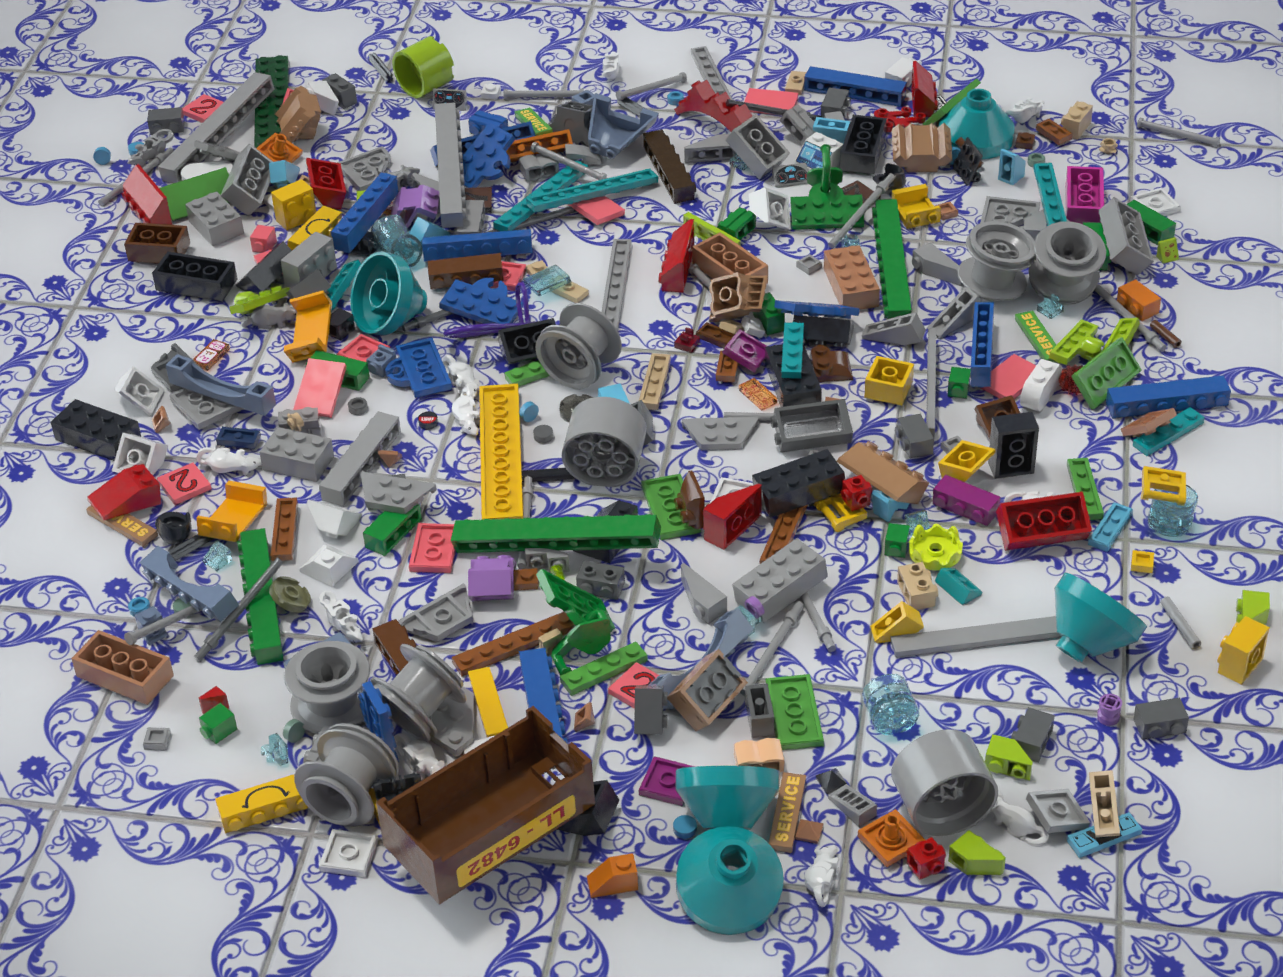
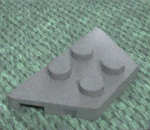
M758 417L682 419V427L689 431V436L692 440L696 441L700 450L742 449L745 441L751 436L754 426H758Z
M361 472L366 508L406 514L413 506L424 501L423 496L429 492L435 493L437 490L435 483Z
M464 583L401 618L398 620L401 626L404 625L408 633L436 642L473 622V615L466 585Z

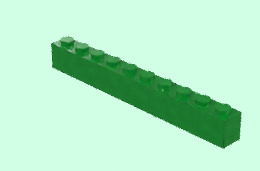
M897 199L876 200L875 207H872L874 239H876L878 272H880L879 281L881 284L882 306H886L883 309L884 318L891 319L911 314V301Z
M651 514L523 519L455 520L451 543L457 553L525 551L526 548H544L557 551L658 548L661 525L657 515Z

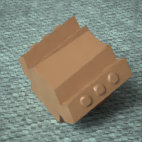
M303 86L295 88L275 114L279 117L277 122L281 127L280 134H284L287 137L286 140L291 143L298 139H314L320 120L321 109L316 95L309 94L308 89Z
M910 123L906 128L898 124L892 129L893 162L900 167H904L907 172H937L939 166H946L952 161L951 130L945 123L938 128L933 123L930 125H912Z
M737 272L711 279L709 291L712 296V302L710 304L709 322H719L720 320H729L749 315L750 312H760L764 302L767 276H749Z

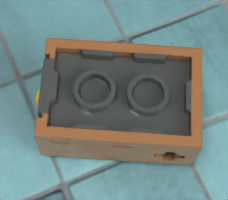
M720 649L706 655L668 695L670 703L695 731L710 725L748 683L744 677H740L741 674L727 657H723L724 654Z

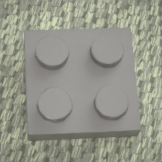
M1069 789L1028 792L1026 800L1047 833L1084 830L1089 827L1090 821Z

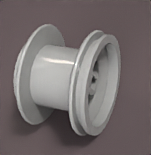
M988 221L977 224L966 239V247L972 257L964 260L959 265L957 271L961 283L978 296L988 300L1001 301L1020 297L1027 289V279L1021 270L1030 267L1036 260L1034 239L1025 230L1010 223Z
M1057 222L1042 229L1034 242L1036 260L1028 270L1029 280L1033 289L1045 300L1056 304L1072 305L1086 300L1099 283V269L1104 264L1106 258V248L1102 238L1091 228L1076 222Z
M571 303L562 309L559 318L560 325H550L542 330L536 341V354L543 368L557 382L570 388L584 389L599 379L602 370L601 363H610L619 357L622 343L616 327L606 315L587 304Z
M324 641L305 647L290 659L285 668L284 681L288 691L293 695L290 702L291 715L293 719L304 723V733L314 737L315 734H319L323 726L331 727L335 724L345 723L363 728L366 725L359 705L361 702L358 698L359 693L363 692L362 684L368 682L367 680L370 675V664L365 653L358 647L346 642Z
M402 644L400 651L408 661L406 666L390 684L378 677H372L371 683L375 689L379 688L383 697V704L387 703L392 713V716L389 718L413 737L429 742L430 735L433 737L437 736V729L429 718L447 697L458 703H465L467 698L461 689L464 684L458 674L431 650L421 645H417L414 648L408 644Z
M335 724L318 738L317 752L322 762L310 761L301 764L294 774L295 786L308 808L320 818L337 825L362 826L367 824L374 815V805L368 793L369 790L374 788L373 783L378 782V779L390 778V783H392V777L394 776L396 781L399 772L398 762L389 746L372 732L352 724Z

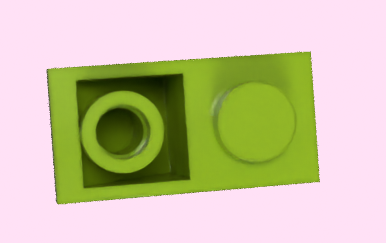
M1242 590L1241 599L1237 598L1236 611L1240 612V614H1237L1236 622L1240 623L1247 616L1259 623L1267 624L1270 610V593Z
M992 734L985 756V763L989 771L1030 781L1033 762L1017 741Z
M970 830L949 846L948 861L966 875H1002L1004 873L1006 857Z

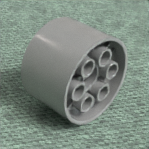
M593 397L579 403L572 412L562 449V461L567 471L579 481L593 486L618 487L628 483L637 473L647 428L643 416L629 403L612 397Z
M938 730L917 738L898 754L892 765L891 777L915 827L927 835L947 836L974 826L988 815L998 798V786L974 740L968 734L959 730Z

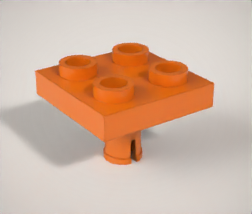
M274 133L256 148L273 162L286 160L293 163L303 152L302 149L286 140L287 137L284 134Z
M896 809L859 829L857 835L886 867L906 857L907 848L919 841L925 840Z

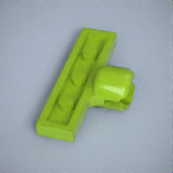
M281 285L272 287L271 291H261L259 295L251 291L239 293L234 298L235 305L229 307L230 313L251 314L256 307L286 297V292L290 290V287L282 288Z
M1081 319L1050 351L1049 358L1059 364L1067 365L1079 354L1082 358L1091 361L1101 353V347L1104 346L1102 340L1093 337L1097 333L1099 326Z

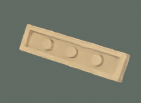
M651 354L639 401L642 400L648 410H658L671 362V355Z

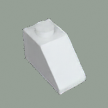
M309 81L306 89H308L309 94L317 96L320 109L335 115L339 101L327 81Z

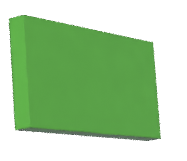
M978 78L958 92L927 119L923 125L934 124L967 96L970 90L975 89L981 84Z
M226 167L159 188L167 197L172 222L188 217L186 203L214 192H218L221 195L229 176Z
M1121 337L1071 377L1092 410L1106 400L1108 388L1122 387L1141 372L1142 369L1123 337Z
M681 474L641 481V487L651 515H657L661 525L660 540L701 533V529L687 527L686 523L683 524L680 510H677L675 507L674 498H677V493H680L683 483Z
M810 674L766 678L774 713L776 739H780L782 750L824 746Z

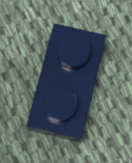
M222 426L216 442L220 446L255 449L260 440L261 433L260 430Z

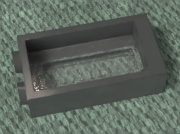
M845 399L774 408V414L770 417L771 427L776 430L774 434L775 444L779 445L780 452L852 442L853 430Z

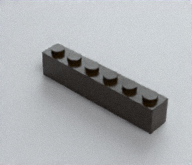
M663 129L643 133V148L673 203L694 200V193L697 191L696 184L691 181L690 173L686 172L685 165L681 163L679 154H676L674 145L670 143L669 136L665 135Z

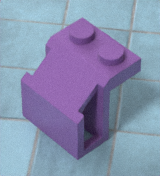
M419 185L418 188L412 189L402 187L393 201L390 225L406 232L417 213L434 219L438 210L439 191L426 185ZM402 210H405L404 224L402 225L397 223L396 220Z
M500 555L495 559H490L488 556H479L477 559H472L471 569L468 570V597L470 600L514 599V570H516L514 558H511L509 555Z

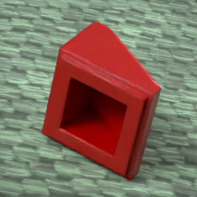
M217 686L199 697L203 714L219 703L229 709L226 693Z

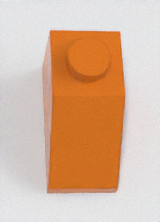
M633 853L609 857L587 875L591 898L638 890V873Z

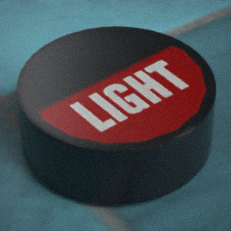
M432 411L421 413L418 416L419 426L423 429L436 427L438 425L437 414Z

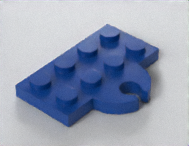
M488 123L462 156L465 188H477L484 179L496 180L504 175L497 167L503 165L506 169L510 167L511 160L506 151L516 140L512 134Z
M483 278L476 281L473 285L455 280L439 302L440 309L483 324H512L518 316L516 300L508 297L507 286L500 280L498 288H490L494 285V278Z
M775 300L774 308L782 309V313H790L792 315L803 316L804 314L815 317L820 315L851 319V315L859 316L860 308L838 304Z
M433 338L396 346L399 358L388 363L385 369L389 383L400 387L410 386L415 398L452 389L451 380Z
M371 681L362 684L363 692L358 695L364 720L370 732L378 736L389 746L399 763L398 755L394 750L397 747L396 741L391 734L394 732V727L389 719L392 716L390 707L387 703L383 704V697L379 688L375 689Z

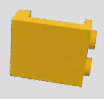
M926 184L892 190V199H897L899 218L906 229L940 222L941 208L940 206H934L928 198V187Z

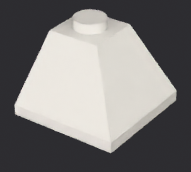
M134 366L120 378L115 388L118 393L149 416L153 413L164 391L161 386Z
M313 500L307 501L318 529L326 531L325 535L332 538H338V535L347 536L362 516L361 513L329 503Z
M325 544L299 570L301 573L333 587L359 560L352 555Z

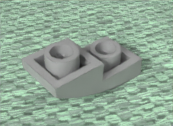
M565 144L566 158L571 160L583 159V163L587 165L601 164L600 155L592 153L589 149L590 147Z
M544 548L525 549L527 569L548 568L550 573L570 572L568 553Z

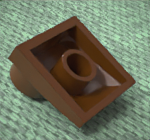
M817 345L811 349L810 361L819 382L853 380L848 352L830 351L824 345Z
M1012 395L976 405L974 409L976 421L984 428L989 439L992 417L1020 413Z
M693 470L686 474L680 493H677V498H674L676 509L680 510L683 524L686 523L687 527L702 529L704 526L703 509L705 508V497Z

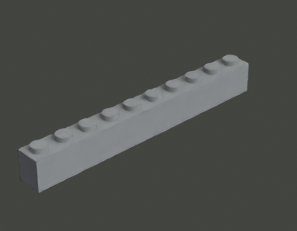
M254 72L158 166L162 181L170 183L182 181L181 170L186 165L201 163L208 155L200 153V149L193 147L195 140L219 145L274 90L271 75Z
M455 103L435 104L442 228L463 227V219H467L466 208H464L466 207L465 197H462L465 196L459 109H456Z

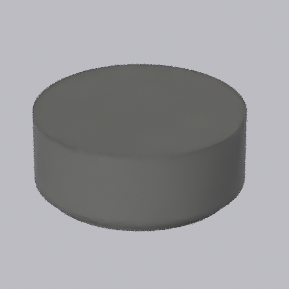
M361 397L351 399L348 402L349 412L353 415L364 414L368 410L367 401Z
M548 425L535 427L533 430L534 440L539 443L551 441L553 439L552 427Z

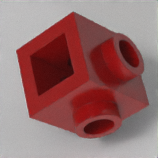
M862 475L843 480L841 497L852 512L870 506L872 486L869 481H866Z
M933 837L919 841L907 848V865L919 880L930 875H936L944 869L945 849L942 845H938Z

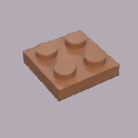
M1174 408L1149 412L1120 430L1123 436L1132 435V437H1137L1143 433L1149 435L1156 431V427H1162L1171 423L1170 419L1177 416Z

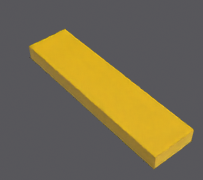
M490 667L468 671V677L486 738L495 736L507 729L508 726Z

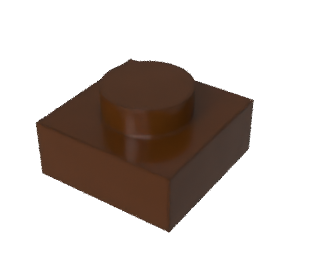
M1018 132L1015 148L1033 150L1035 134Z

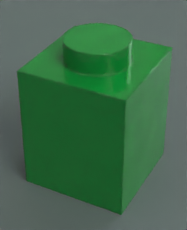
M951 367L948 381V397L967 399L971 369Z
M889 523L885 538L884 555L900 558L906 557L910 533L909 525Z
M221 703L199 717L201 734L204 738H209L215 744L237 730L234 714Z

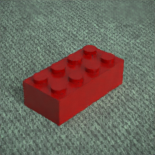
M1083 491L1000 503L996 510L1005 551L1084 540L1092 532Z

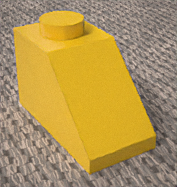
M901 601L870 627L874 641L876 643L891 642V636L918 633L924 628L920 612Z

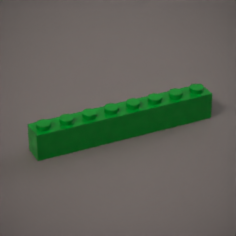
M265 528L240 532L241 541H237L239 553H243V555H239L241 568L244 567V569H241L242 581L246 582V584H242L244 596L271 565ZM273 576L246 607V611H250V613L246 614L247 624L252 626V628L248 629L250 642L253 641V644H250L251 656H256L258 665L284 660L277 606L269 593V587L273 583Z

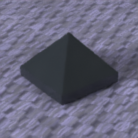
M837 768L816 775L817 781L826 794L847 784Z

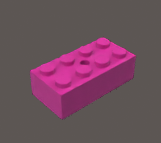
M1067 166L1065 182L1066 218L1070 222L1083 224V222L1101 223L1099 210L1104 206L1103 168Z

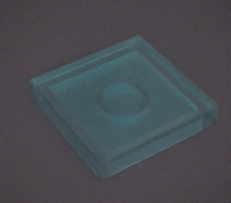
M556 264L523 279L525 285L537 296H542L571 282L570 276Z

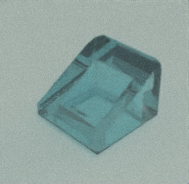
M216 541L202 561L215 571H218L232 561L231 550Z

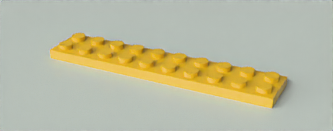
M518 384L479 386L482 520L523 519Z

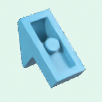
M874 490L872 493L873 513L886 522H890L895 510L907 509L909 503L895 501L882 491Z

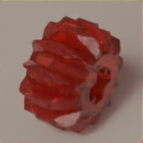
M1067 365L1066 368L1062 369L1059 377V386L1062 387V391H1068V394L1075 393L1076 396L1078 393H1081L1071 376L1081 369L1083 365Z

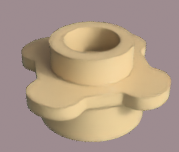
M1103 139L1100 143L1099 151L1106 154L1116 153L1115 148L1118 147V144L1114 139Z
M297 412L294 414L288 413L287 423L289 427L300 432L301 427L304 426L303 419Z

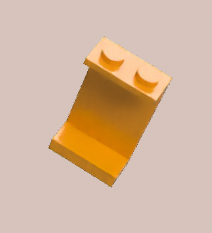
M322 290L290 299V304L297 311L293 343L284 345V353L294 363L311 358L316 350L327 352L332 308L330 298Z
M228 480L225 484L226 499L211 517L199 515L196 517L198 535L237 542L241 537L240 532L246 531L266 507V487Z

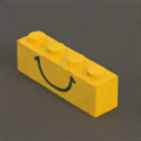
M322 206L287 240V246L291 250L295 249L314 232L332 238L331 231L342 219V212Z
M294 774L215 798L225 834L308 808L296 789Z

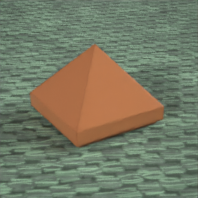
M161 406L152 418L156 433L171 424L164 406Z
M378 451L379 456L389 468L402 458V454L398 451Z
M588 702L575 713L574 731L576 732L595 724L592 703Z
M800 819L795 839L818 844L823 823Z

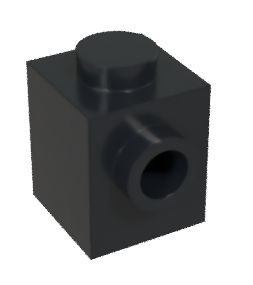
M338 308L331 314L329 336L341 341L355 330L353 314L341 308Z

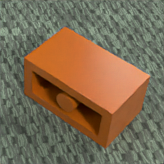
M1136 279L1118 287L1117 301L1139 320L1144 321L1159 313L1161 298Z

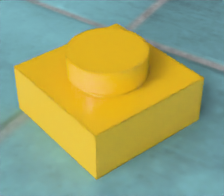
M1133 550L1131 571L1152 573L1154 552Z

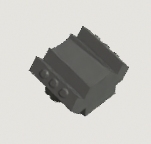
M574 101L560 104L557 106V112L548 125L553 129V132L569 129L572 142H575L577 145L583 140L588 147V134L593 105Z

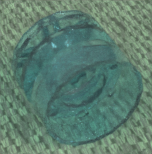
M1186 485V502L1184 506L1177 505L1174 502L1152 499L1147 520L1149 526L1164 536L1177 537L1187 534L1191 530L1198 503L1196 491ZM1154 489V491L1178 494V492Z
M886 674L871 680L865 686L862 692V699L877 732L884 735L898 734L908 730L917 722L919 708L904 677L898 674Z

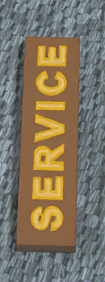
M92 505L86 509L88 515L142 547L158 536L156 529L130 514L103 521Z
M783 772L769 844L775 851L792 853L806 784V775Z

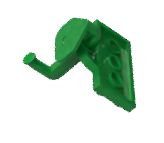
M823 144L820 147L823 162L822 168H813L807 172V183L813 186L809 191V195L790 197L792 230L842 228L863 205L862 194L844 195L843 190L838 186L843 180V171L840 168L831 167V147L828 144ZM864 214L852 228L864 227Z
M541 569L536 576L540 582V588L546 595L547 603L553 608L558 607L562 609L576 625L553 648L551 653L554 664L561 676L572 671L570 667L566 666L563 657L573 647L587 654H596L610 642L611 632L615 629V626L602 599Z

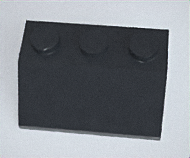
M284 241L281 242L237 282L235 286L243 291H251L258 295L261 291L270 290L272 288L270 284L273 281L277 283L283 277L281 259L292 250Z
M794 315L793 322L804 323V344H807V341H814V345L826 346V343H833V347L845 348V345H850L854 324L851 320Z
M554 318L498 330V343L507 364L538 358L536 354V341L543 329L550 325H556Z
M618 500L601 509L597 516L638 515V506ZM620 549L573 550V552L611 563Z

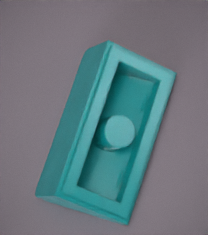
M941 568L935 579L939 586L962 605L981 596L983 593L956 568Z

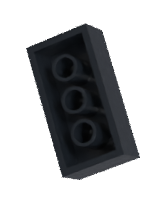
M853 114L840 152V169L842 171L875 174L886 138L887 118Z
M168 251L152 272L156 291L223 301L238 280L235 262Z
M804 343L801 378H781L783 344L765 347V366L780 407L821 402L822 389Z
M74 399L50 422L55 440L115 461L122 433L141 437L138 421Z
M825 449L753 474L752 480L753 485H762V506L771 518L840 494L843 480H845V472L829 450Z

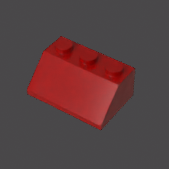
M913 61L911 85L913 117L917 113H924L926 117H931L934 114V110L938 109L936 82H933L932 74L917 61Z
M306 158L310 187L313 188L315 196L323 206L341 210L346 195L341 163Z

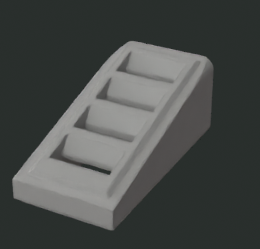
M847 784L828 795V799L858 827L877 816V805Z

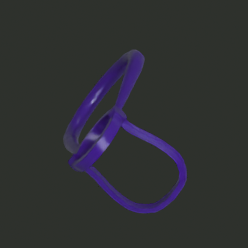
M519 282L515 289L519 323H488L460 326L445 330L443 336L445 338L482 336L498 333L500 329L533 323L529 318L528 296L525 284ZM520 288L523 294L525 322L523 320L521 308Z

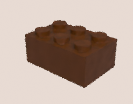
M135 223L124 246L128 261L158 264L167 251L185 254L190 245L188 228L184 225Z

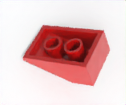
M144 464L134 465L115 475L87 496V500L104 521L160 505V483Z
M755 484L717 497L710 504H707L703 509L704 540L725 550L762 516V485Z

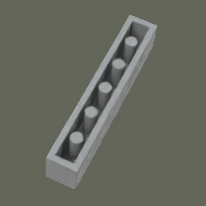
M378 411L369 420L367 426L359 433L356 440L350 444L349 449L340 457L338 463L331 468L326 478L320 482L319 491L321 492L322 501L339 506H344L362 483L361 472L370 473L381 458L378 451L387 450L400 434L401 428L398 416Z

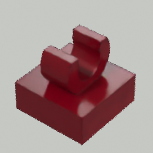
M686 327L685 332L683 331L674 341V348L692 353L700 343V336L694 335V330Z

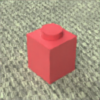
M257 225L250 236L252 252L263 253L273 249L277 242L275 227Z

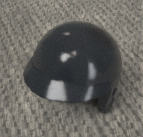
M887 163L884 167V174L873 176V181L877 185L884 181L890 173L895 176V179L889 185V189L885 192L888 195H892V190L904 188L906 185L904 169L895 164Z
M165 512L158 516L155 521L156 531H158L161 539L168 544H181L190 537L192 525L189 512H186L185 515L179 512Z

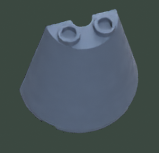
M595 93L588 134L590 151L594 154L614 159L616 155L655 124L659 113L643 108L640 112V119L611 110L610 97Z

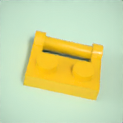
M1144 466L1142 469L1141 499L1162 500L1184 506L1186 502V472ZM1150 488L1178 492V494L1153 491Z
M841 493L814 502V506L818 511H822L832 523L831 526L836 532L842 531L846 526L867 519V511L861 508L852 512L842 500ZM832 504L842 517L837 518L828 505Z

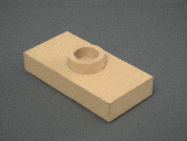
M791 71L785 92H796L798 95H802L806 72Z
M561 276L548 285L549 291L574 303H579L589 295L588 289Z

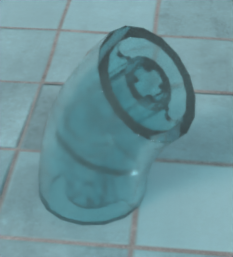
M389 215L373 224L371 233L382 252L402 257L410 268L420 261L423 249L421 242L410 233L401 216Z

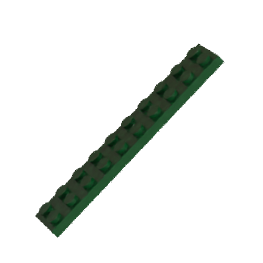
M278 55L276 57L256 58L255 73L271 75L274 90L255 108V148L274 133L280 134L281 132L280 124L277 122L279 117L275 114L283 104L287 88H289L288 56Z

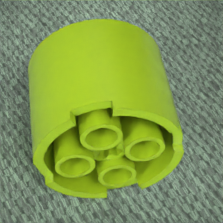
M428 36L396 52L393 56L392 67L394 75L401 88L413 98H420L432 92L433 88L437 89L451 82L454 78L452 74L453 59L443 43L439 44L433 36Z

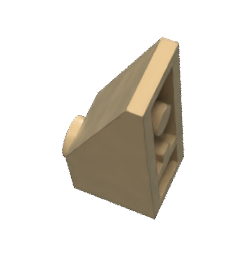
M1113 770L1089 772L1095 836H1120Z

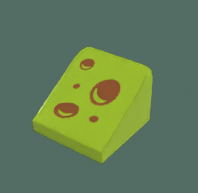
M1175 237L1158 242L1156 257L1163 264L1179 260Z

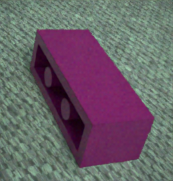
M944 475L933 488L932 504L988 526L997 515L996 510L1000 505L1001 497Z

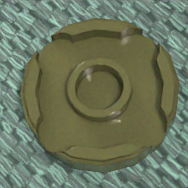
M280 576L269 587L272 599L277 605L287 611L303 612L311 602L306 587L302 588L299 586L300 582L296 579Z

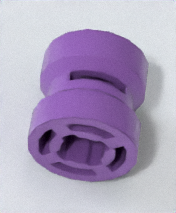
M1105 694L1100 697L1097 719L1100 723L1113 726L1119 722L1122 708V700L1119 696Z

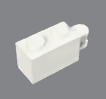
M902 57L885 72V78L907 82V87L912 84L913 61L917 60Z

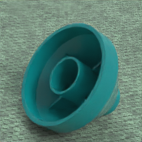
M985 89L970 90L967 96L946 113L939 122V126L945 123L951 130V147H958L955 142L960 137L964 140L969 137L983 155L981 160L1000 156V150L1005 149L1008 151L1014 142L1015 126L1013 121L991 97V93Z
M376 252L364 260L355 275L350 298L351 312L360 330L365 333L385 336L393 333L414 316L421 314L427 305V294L421 288L407 262L402 257L386 252Z
M1065 572L1054 587L1057 633L1062 636L1056 647L1080 663L1084 661L1088 654L1095 657L1138 642L1147 628V625L1121 603L1070 573Z
M696 766L680 768L676 770L675 790L703 829L710 830L717 827L731 826L750 830L780 791V771L755 766Z
M717 827L701 833L684 849L677 866L676 892L686 914L699 926L718 934H742L764 924L776 910L783 889V869L775 850L756 833L739 827ZM726 866H734L738 869L732 871L727 869Z

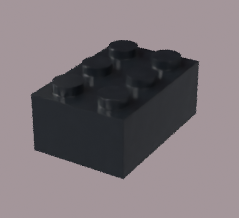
M1033 412L992 417L989 447L994 448L996 453L988 459V464L994 479L1034 474L1039 426Z

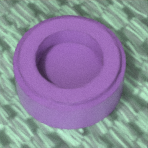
M751 596L745 600V608L753 618L758 619L765 613L763 605L756 597Z

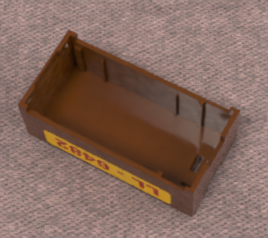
M532 706L526 710L525 718L388 802L385 797L376 801L383 845L440 905L595 805L592 760L573 742L567 744L553 730V724L539 710ZM556 768L565 778L560 780L551 769L554 770ZM547 773L555 781L554 785H551L542 775Z

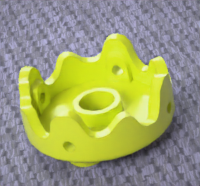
M920 524L915 527L913 535L909 539V555L913 562H923L926 569L939 571L941 568L955 566L961 559L963 542H960L959 533L955 526L944 529L939 524H934L928 530H924V527ZM932 549H938L940 551L934 552L932 551Z

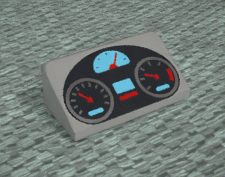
M433 88V109H435V104L455 103L456 109L465 111L467 107L466 90Z
M797 163L772 167V179L775 187L806 184L807 164Z

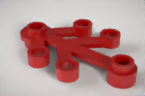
M902 107L901 111L890 112L885 108H880L874 112V117L887 118V132L892 131L893 123L895 126L900 124L906 128L910 123L921 124L926 119L924 113H917L915 117H910L911 108Z

